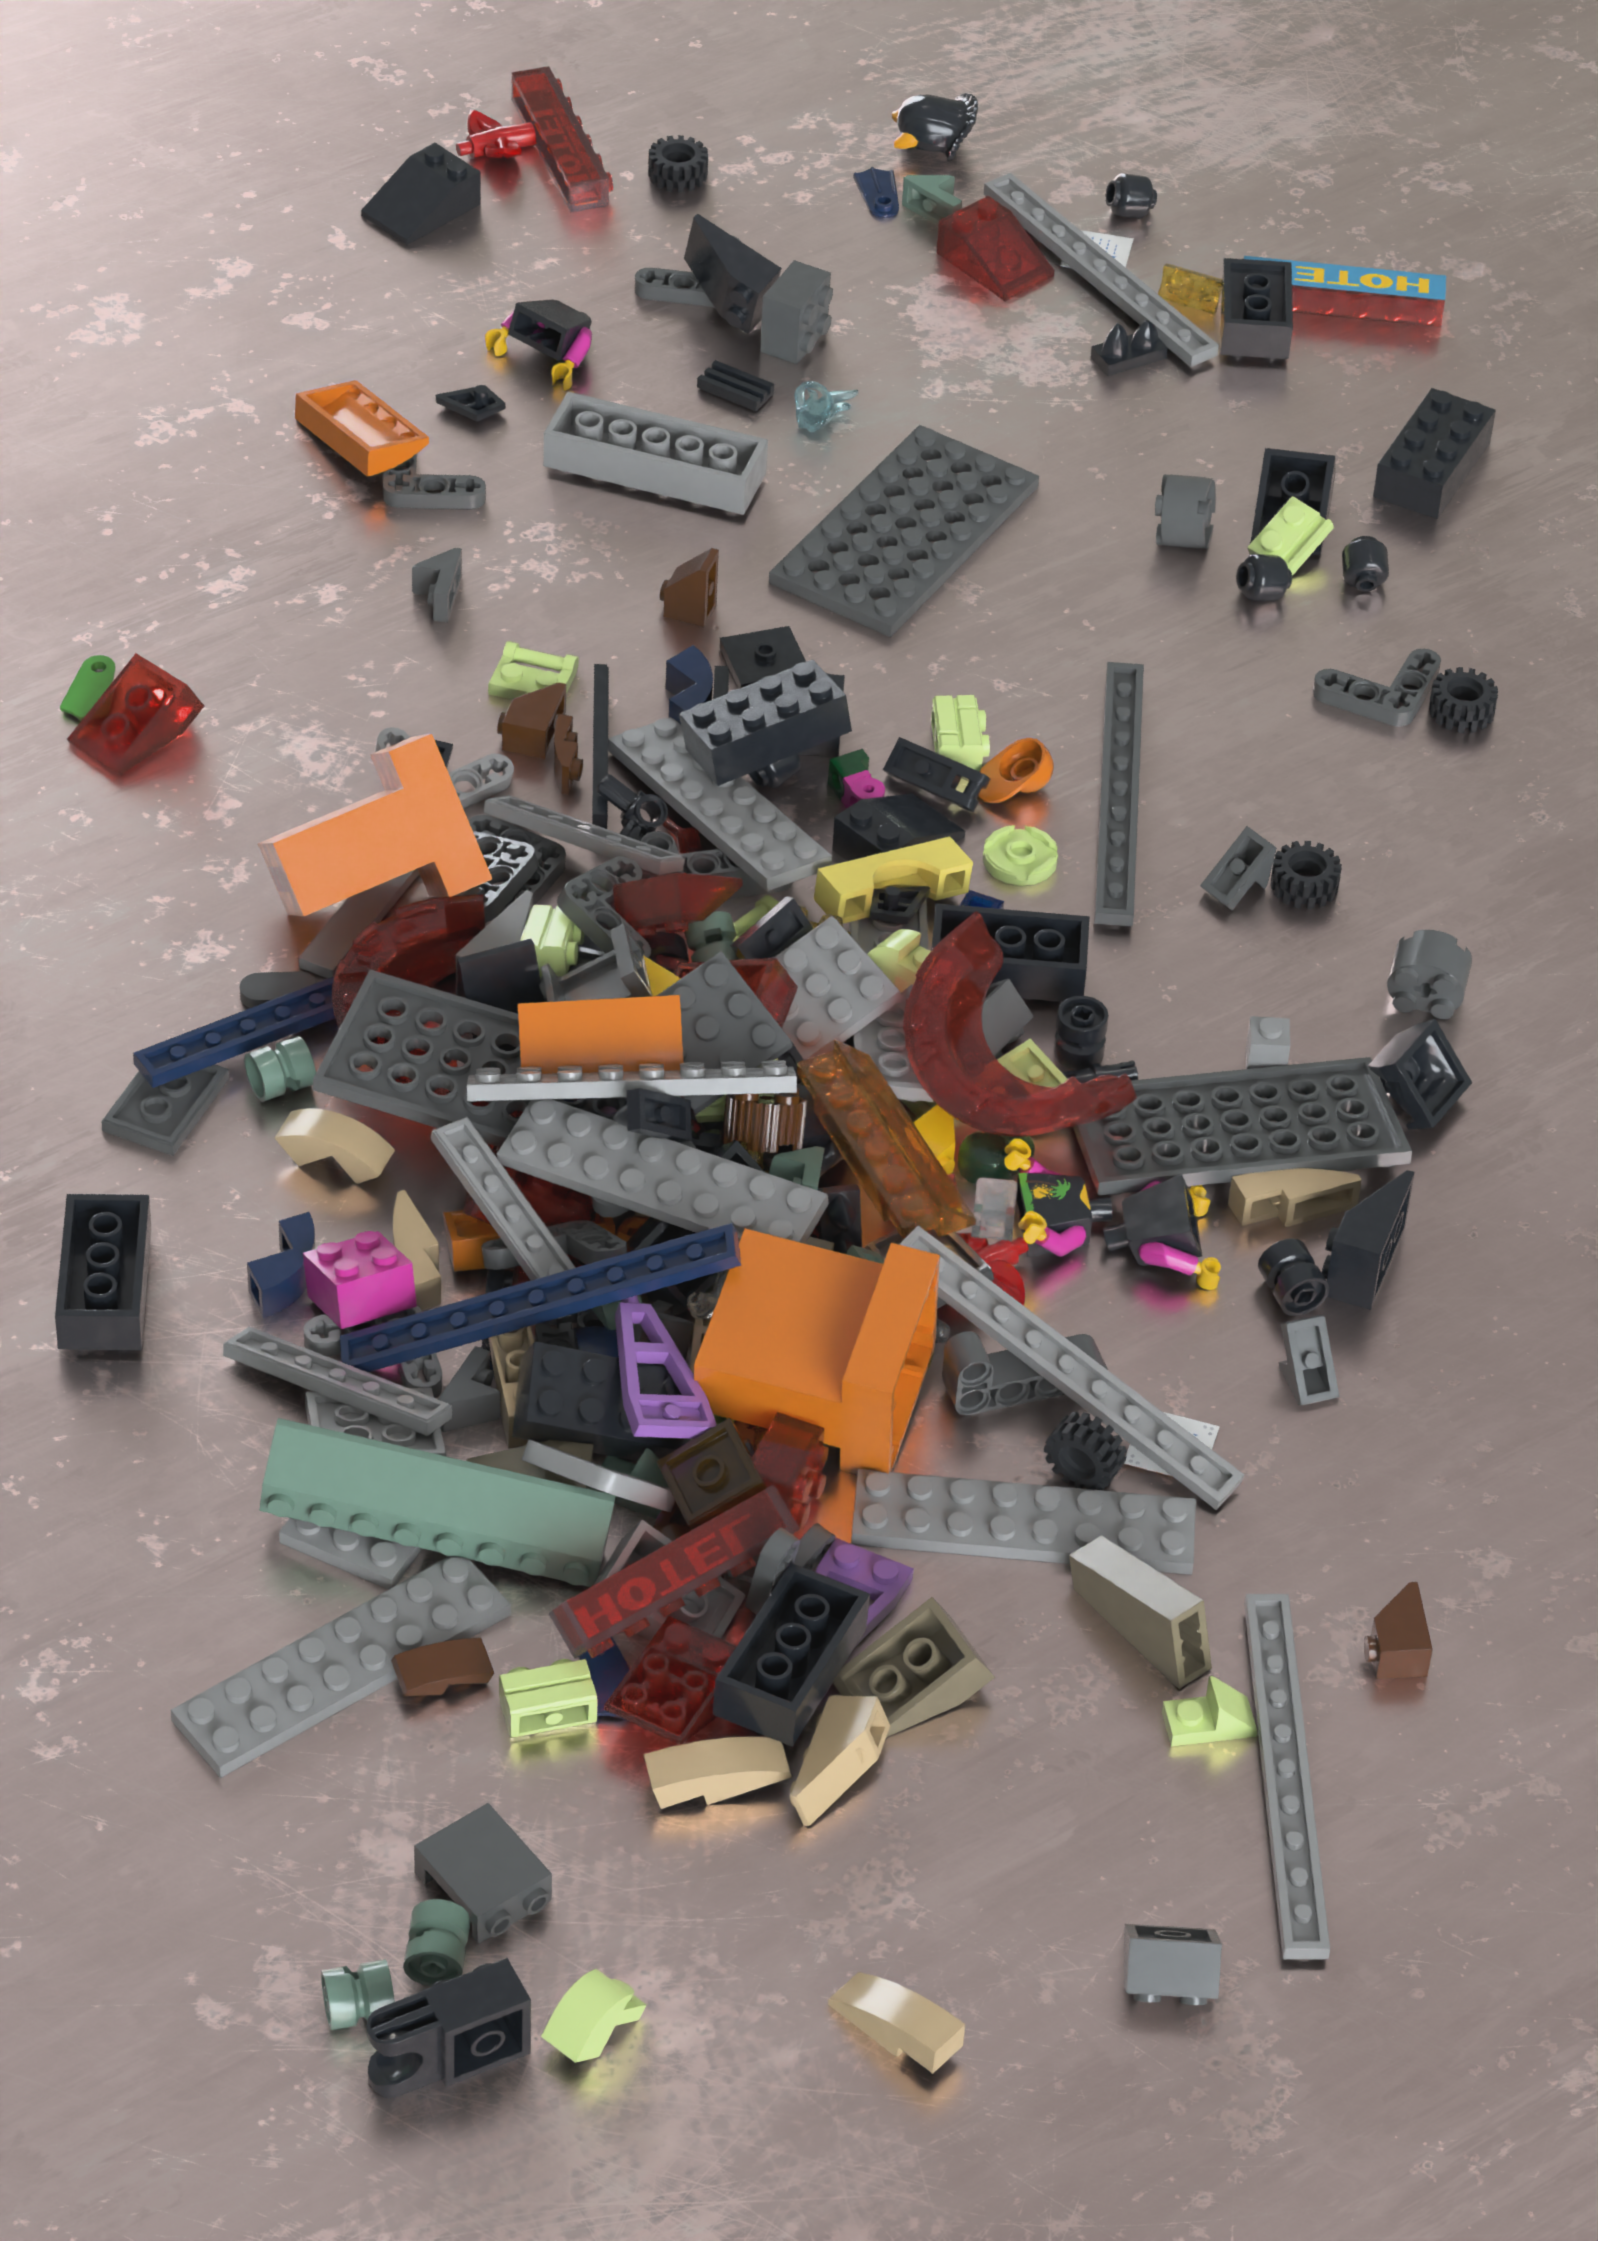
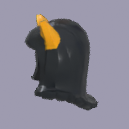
M968 93L961 94L955 100L929 94L908 98L903 102L899 110L892 112V119L897 123L901 134L894 141V148H916L924 151L942 152L946 155L948 161H952L960 147V143L963 142L976 123L978 113L977 98L973 94Z

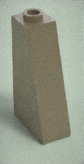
M1102 1535L1069 1555L1074 1590L1174 1686L1180 1689L1212 1669L1203 1599Z

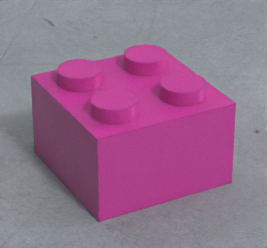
M379 1231L361 1232L355 1238L338 1243H323L317 1249L303 1253L307 1295L340 1329L417 1307L413 1264Z

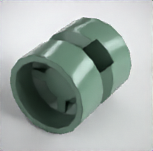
M725 911L705 913L690 919L683 925L689 950L695 951L691 956L694 969L720 951H722L731 964L741 962L730 946L737 936L730 913Z
M300 1036L276 1043L275 1050L268 1046L246 1053L244 1057L249 1083L254 1094L261 1102L284 1095L287 1087L291 1091H296L313 1085V1078L316 1074L315 1064L307 1044Z
M430 1899L420 1902L413 1908L408 1932L409 1940L406 1945L403 1964L405 1974L411 1980L421 1985L432 1986L438 1981L451 1980L462 1975L466 1954L465 1946L468 1941L471 1921L469 1913L462 1906L443 1899Z
M386 1959L360 1963L357 1972H351L347 1966L321 1970L323 2000L330 2030L356 2026L359 2018L362 2017L368 2021L373 2011L395 2002L391 1975Z

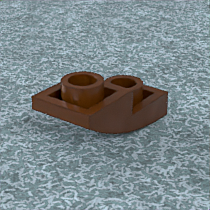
M558 714L555 724L554 774L561 794L569 795L573 782L580 781L583 759L578 758V733L573 732V716Z
M482 1638L457 1639L429 1644L396 1654L391 1660L404 1696L443 1695L449 1684L488 1683L494 1675V1670Z

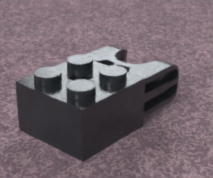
M508 1958L495 1963L482 1964L472 1972L451 1980L438 1981L428 1989L373 2011L367 2021L368 2040L377 2050L370 2057L368 2065V2081L370 2086L379 2095L385 2098H394L440 2080L443 2081L445 2087H448L531 2054V1999Z

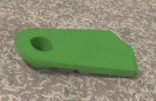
M95 655L87 658L64 697L60 710L75 716L80 721L92 717L105 718L116 671L114 661L104 655Z

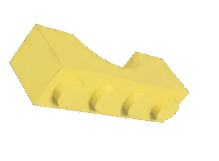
M949 836L818 868L814 900L828 917L833 916L840 924L870 916L874 889H883L889 886L897 888L929 886L930 892L928 897L935 901L968 893L973 861Z

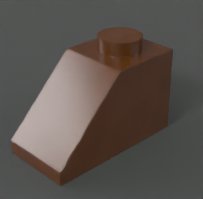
M711 548L683 563L675 569L670 580H664L660 590V600L664 601L663 617L705 627L717 606L718 549Z
M559 682L513 698L507 713L502 712L498 720L497 733L502 735V750L542 759L546 758L554 740V730L558 714L565 715L566 684Z
M1409 1582L1374 1617L1371 1636H1365L1364 1638L1366 1662H1373L1376 1679L1428 1676L1433 1648L1418 1582Z

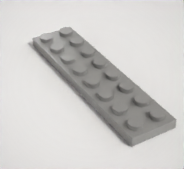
M671 717L659 719L655 723L637 729H629L622 734L608 738V751L766 891L817 874L818 868L832 865V855L742 777L717 786L686 750L682 727L675 719Z
M926 900L908 924L901 925L869 919L870 916L849 922V935L866 954L892 933L901 929L920 932L919 946L929 950ZM912 984L901 993L903 998L901 1001L852 1036L854 1096L871 1099L887 1098L911 1102H933L935 1079L931 992H926Z
M784 1060L762 1061L761 1068H746L745 1062L727 1061L721 1062V1069H705L704 1063L687 1062L680 1064V1070L664 1071V1064L659 1063L640 1064L639 1071L623 1072V1065L618 1064L598 1066V1072L582 1073V1066L575 1065L559 1066L558 1072L552 1074H541V1067H519L516 1074H501L500 1068H478L475 1075H468L467 1101L627 1097L626 1090L636 1088L671 1096L797 1093V1076L794 1068L787 1067Z
M552 1099L530 1100L497 1153L499 1162L504 1166L696 1233L733 1223L738 1232L739 1242L744 1228L806 1244L829 1204L828 1195L821 1191L666 1138H656L627 1131L626 1126L618 1124L614 1120Z
M858 1469L851 1544L1070 1564L1069 1555L1102 1535L1159 1572L1192 1575L1196 1499L889 1472L887 1474L880 1471Z
M448 1556L171 1709V1721L216 1774L222 1778L398 1679L391 1662L394 1655L438 1642L471 1638L510 1616L511 1604L470 1559Z

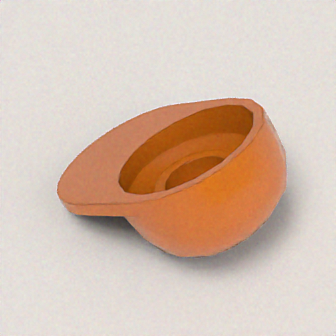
M1024 738L1010 744L988 761L979 771L991 780L986 789H981L978 797L987 803H999L1009 799L1017 792L1031 793L1043 788L1050 781L1053 774L1054 763L1051 753L1042 742L1035 738Z

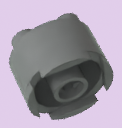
M1173 474L1163 475L1162 495H1157L1155 502V516H1161V524H1158L1156 531L1157 545L1188 548L1209 547L1214 525L1210 523L1212 513H1215L1216 485L1215 481L1212 480L1213 478Z
M1437 930L1414 931L1413 937L1404 940L1405 936L1402 937L1396 945L1387 981L1388 992L1393 998L1392 1004L1394 1008L1401 1012H1411L1414 1009L1431 1012L1433 1016L1439 1019L1452 1017L1454 1010L1462 1004L1472 966L1471 952L1467 947L1465 951L1457 945V938Z

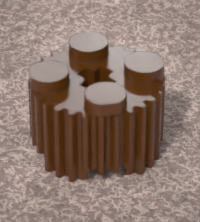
M797 1088V1093L726 1094L722 1143L733 1142V1139L746 1142L747 1150L761 1153H778V1145L791 1144L792 1151L802 1149L807 1106L806 1099L800 1098L799 1088Z

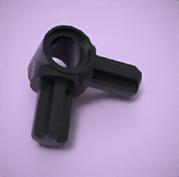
M607 774L598 784L597 792L622 811L620 818H622L621 824L623 829L619 834L641 841L644 835L655 831L666 821L668 808L666 803L657 795H646L641 790L635 794L610 774ZM640 809L645 810L649 814L650 822L642 818Z

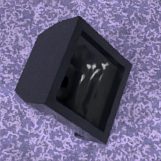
M1436 1019L1414 1025L1396 1034L1368 1065L1370 1070L1380 1077L1386 1093H1389L1397 1104L1407 1114L1412 1116V1119L1406 1124L1408 1130L1434 1128L1472 1084L1471 1079Z

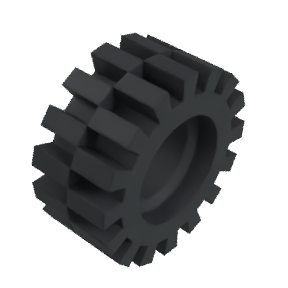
M672 135L667 136V141L660 138L657 140V144L653 143L651 145L648 159V176L651 177L650 181L653 184L657 183L658 188L662 189L664 186H667V191L672 192L673 188H678V192H684V188L692 191L695 190V185L701 187L703 181L706 182L708 175V149L703 147L702 142L698 141L695 143V138L692 137L684 140L683 135H678V139H674Z
M1457 667L1456 673L1451 668L1445 670L1444 675L1439 673L1432 684L1429 702L1431 717H1436V723L1439 725L1446 723L1445 729L1452 730L1453 726L1458 727V732L1464 733L1465 728H1469L1470 733L1476 732L1477 726L1483 730L1487 727V723L1491 724L1497 704L1498 687L1494 686L1495 681L1492 678L1486 680L1487 674L1481 672L1479 675H1476V669L1469 668V672H1463V667Z
M1298 841L1292 842L1291 848L1287 844L1282 846L1281 852H1276L1273 861L1271 889L1275 890L1274 895L1277 898L1283 896V903L1287 905L1291 901L1295 902L1294 907L1301 909V904H1307V909H1314L1315 903L1320 908L1326 906V901L1331 903L1338 893L1342 870L1339 856H1334V851L1331 848L1323 851L1324 844L1317 843L1316 847L1311 846V841H1305L1304 846H1300ZM1297 873H1308L1314 875V877L1301 876Z
M1072 1412L1070 1416L1066 1415L1045 1442L1044 1452L1048 1453L1045 1459L1048 1464H1055L1052 1471L1055 1474L1061 1472L1064 1475L1062 1480L1068 1484L1070 1480L1075 1482L1074 1488L1082 1489L1085 1485L1086 1489L1103 1490L1125 1463L1127 1457L1124 1455L1127 1451L1125 1446H1120L1123 1441L1120 1435L1113 1436L1111 1434L1114 1428L1110 1425L1106 1428L1101 1425L1103 1420L1097 1416L1092 1421L1090 1414L1085 1412L1081 1416H1079L1078 1412Z

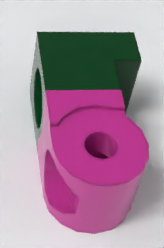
M863 749L829 759L827 784L846 808L861 799L885 796L884 784L872 778L868 771L869 757Z

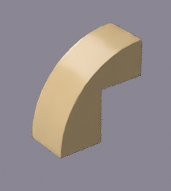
M316 1108L291 1111L274 1137L298 1167L333 1156L356 1184L379 1177L395 1151L383 1137L363 1123L334 1111Z

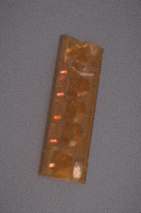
M834 1039L833 1051L797 1062V1074L814 1099L815 1114L883 1221L891 1220L902 1239H905L917 1226H920L925 1231L934 1229L937 1235L941 1237L976 1225L975 1216L869 1054Z

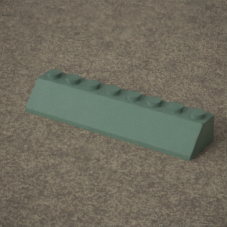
M278 1418L263 1479L259 1511L271 1513L278 1517H288L314 1523L321 1527H332L354 1532L365 1537L371 1536L393 1541L404 1546L432 1550L447 1556H458L483 1562L491 1566H501L523 1571L530 1575H540L562 1580L573 1585L592 1587L599 1576L616 1496Z

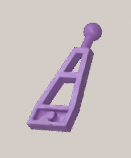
M637 1295L622 1299L615 1312L623 1407L633 1436L694 1439L715 1427L717 1424L706 1394L698 1381L694 1380V1374L651 1304L639 1303ZM633 1324H640L651 1343L635 1342ZM637 1363L664 1364L682 1395L640 1394Z
M835 1538V1541L817 1566L816 1573L870 1594V1599L875 1600L869 1606L867 1627L856 1644L857 1646L896 1607L913 1579L914 1568Z

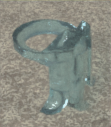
M815 381L801 383L796 388L794 394L798 427L801 429L807 428L810 432L824 427L838 412L851 408L849 403L841 401L857 396L858 390L829 392L825 386ZM806 389L809 395V398L807 400L804 396V392ZM813 389L820 391L823 396L818 399V394Z

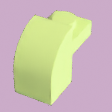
M910 929L895 931L868 952L867 955L899 989L900 993L912 984L929 992L950 975L952 962L931 950L919 946L921 933Z
M594 1969L583 1975L565 1993L552 2013L541 2037L575 2063L597 2058L601 2055L614 2027L639 2020L647 2004L634 1996V1990L625 1982L610 1979L598 1969Z

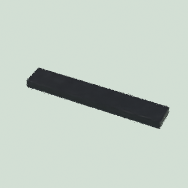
M594 664L592 824L607 829L608 800L601 796L596 789L600 781L608 774L609 667H607V664Z

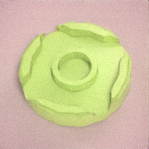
M1015 825L1005 826L994 831L985 840L982 859L985 869L994 878L1006 884L1018 886L1035 885L1047 880L1056 871L1058 848L1056 842L1040 829L1025 826L1023 830L1015 829Z

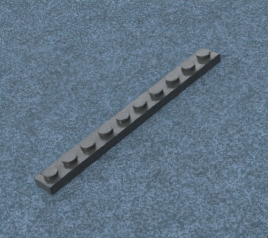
M1107 662L1094 924L1133 926L1144 664Z

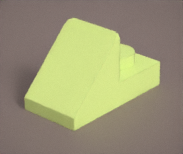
M1209 1676L1207 1692L1204 1697L1163 1701L1162 1715L1171 1747L1257 1737L1258 1731L1248 1697L1214 1676Z

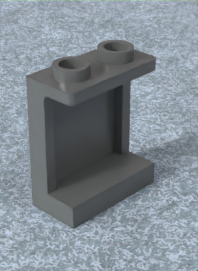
M624 923L610 930L614 950L563 976H557L548 963L542 966L543 982L539 986L547 1002L652 996L643 951Z
M489 1803L414 1845L415 1874L424 1884L435 1879L449 1897L469 1913L472 1922V1937L478 1943L485 1941L491 1936L496 1937L503 1934L513 1923L528 1914L533 1915L540 1912L552 1899V1873Z

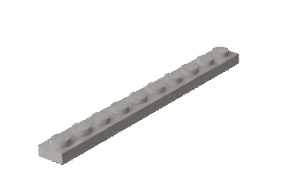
M1009 173L984 183V195L1137 323L1141 325L1145 320L1152 322L1158 331L1160 340L1190 367L1218 356L1219 344L1013 174Z
M917 1226L899 1244L940 1255L939 1298L1094 1417L1097 1416L1102 1419V1423L1106 1426L1110 1425L1114 1428L1113 1431L1214 1509L1217 1510L1242 1483L1244 1474L920 1226Z
M1246 1594L1244 1608L1283 1959H1328L1330 1942L1289 1594Z

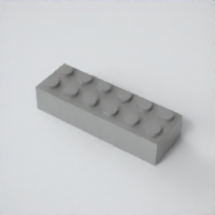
M567 392L544 432L543 466L744 515L766 474L768 439Z

